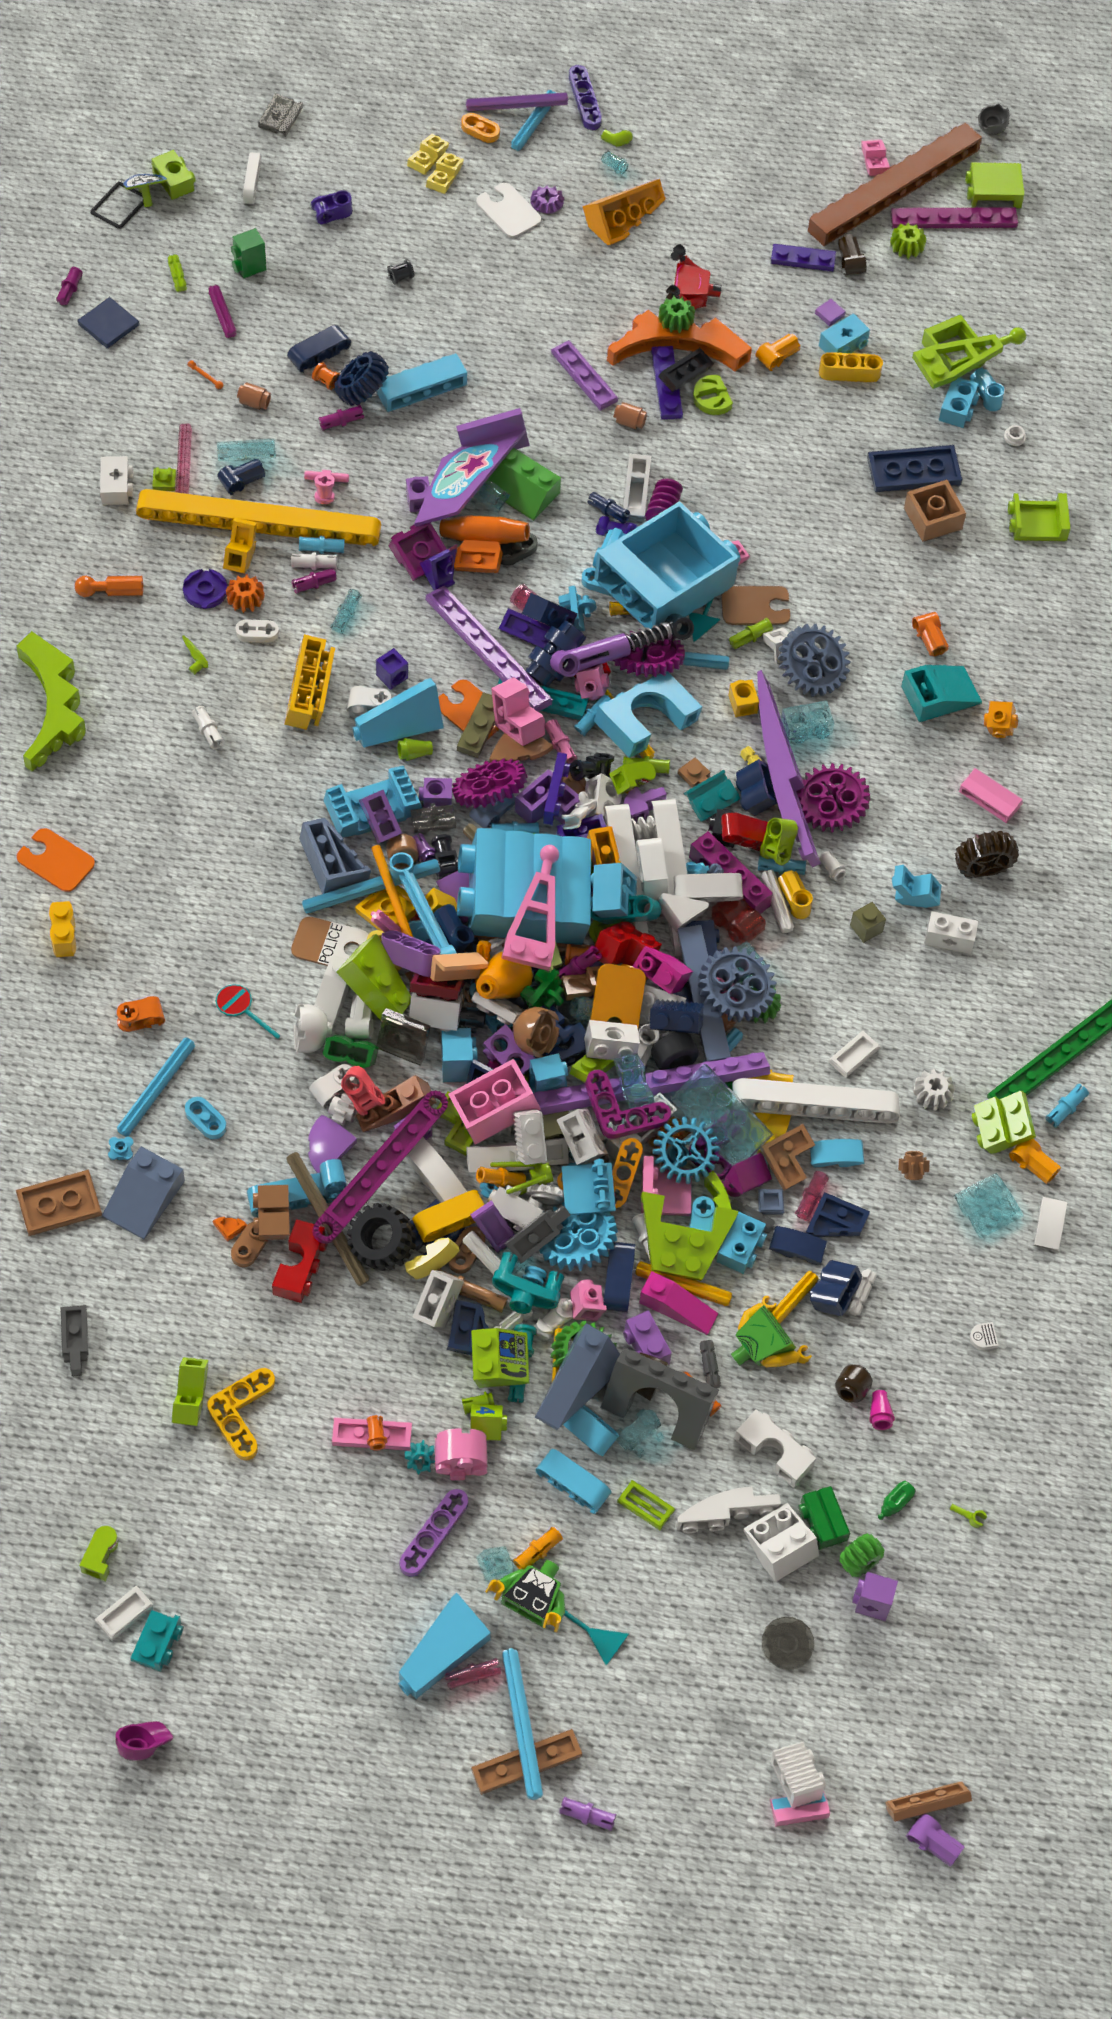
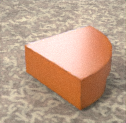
M219 1217L213 1220L214 1226L227 1242L243 1232L247 1226L239 1218Z

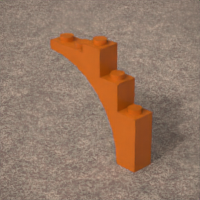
M648 309L643 314H639L634 318L632 330L628 331L617 342L615 341L610 344L607 350V361L614 366L628 357L651 351V347L673 346V349L692 352L701 348L707 356L723 363L735 372L750 361L752 347L716 317L710 322H705L701 328L693 323L688 331L682 329L679 334L677 330L670 332L669 328L663 329L658 317Z

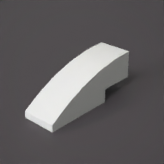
M629 453L623 505L624 509L630 511V515L627 516L645 518L651 456Z
M424 1137L404 1158V1161L419 1175L421 1182L441 1203L467 1192L450 1167Z

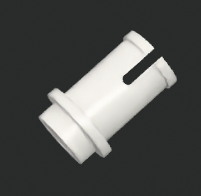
M826 851L819 857L820 862L828 870L830 879L839 881L845 877L846 868L844 865H840L832 851Z

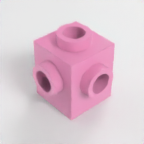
M602 664L578 671L576 674L575 687L576 691L580 692L581 699H600L610 685L608 674H604Z

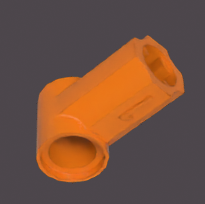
M931 612L913 617V629L917 630V637L921 636L929 655L935 657L947 652L949 646L941 631V622L938 614Z

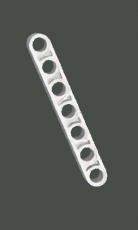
M748 1078L737 1079L732 1083L733 1107L740 1111L885 1124L895 1123L900 1119L899 1095L892 1091Z

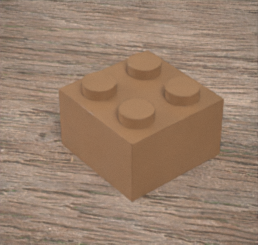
M948 480L907 492L904 510L922 542L963 529L966 512Z

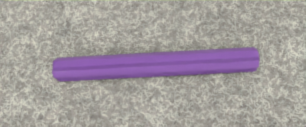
M565 92L470 98L466 100L467 111L563 106L568 105V94Z

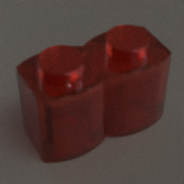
M744 898L737 901H720L712 907V920H714L718 927L723 926L728 931L731 940L735 943L739 942L745 946L765 930V919L758 911L749 906Z

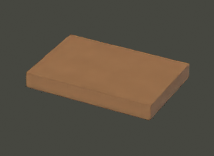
M89 1169L16 1190L29 1236L102 1216Z

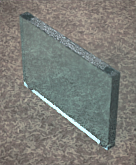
M274 439L217 442L218 461L276 458Z

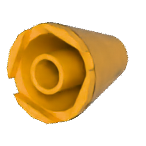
M501 951L489 960L488 968H485L476 982L477 992L485 999H513L520 997L522 990L532 984L533 974L531 966L501 959L503 953Z

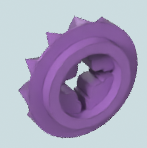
M548 185L545 188L538 186L537 190L532 191L530 202L535 210L549 214L557 212L562 208L564 197L562 191L557 190L556 186L549 188ZM546 194H548L550 198L549 203H547V200H545Z

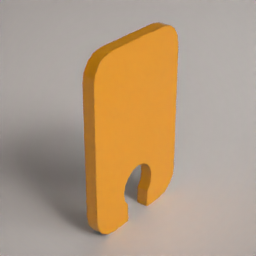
M614 964L602 965L597 974L590 1020L607 1022L611 1017H617L622 1024L637 1025L638 1028L646 981L644 972L632 967Z

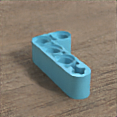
M339 1159L323 1162L320 1165V1173L310 1174L326 1203L333 1202L332 1200L336 1199L347 1186L343 1165ZM296 1177L260 1184L288 1185L289 1208L291 1210L308 1207V1204H311ZM259 1185L252 1186L247 1190L251 1215L254 1217H258V1208H253V1193H258Z

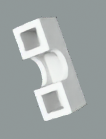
M756 1409L736 1431L734 1440L753 1455L765 1446L776 1448L781 1453L782 1458L776 1463L774 1472L793 1488L814 1467L816 1458L813 1452L807 1446L799 1445L790 1432L777 1427L773 1419L766 1413L761 1414Z

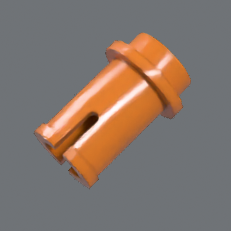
M378 1415L369 1416L366 1419L369 1433L367 1445L370 1446L371 1450H382L388 1442L387 1437L384 1436L383 1417H378Z

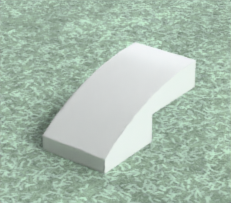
M1042 1197L1033 1245L1059 1250L1067 1202Z

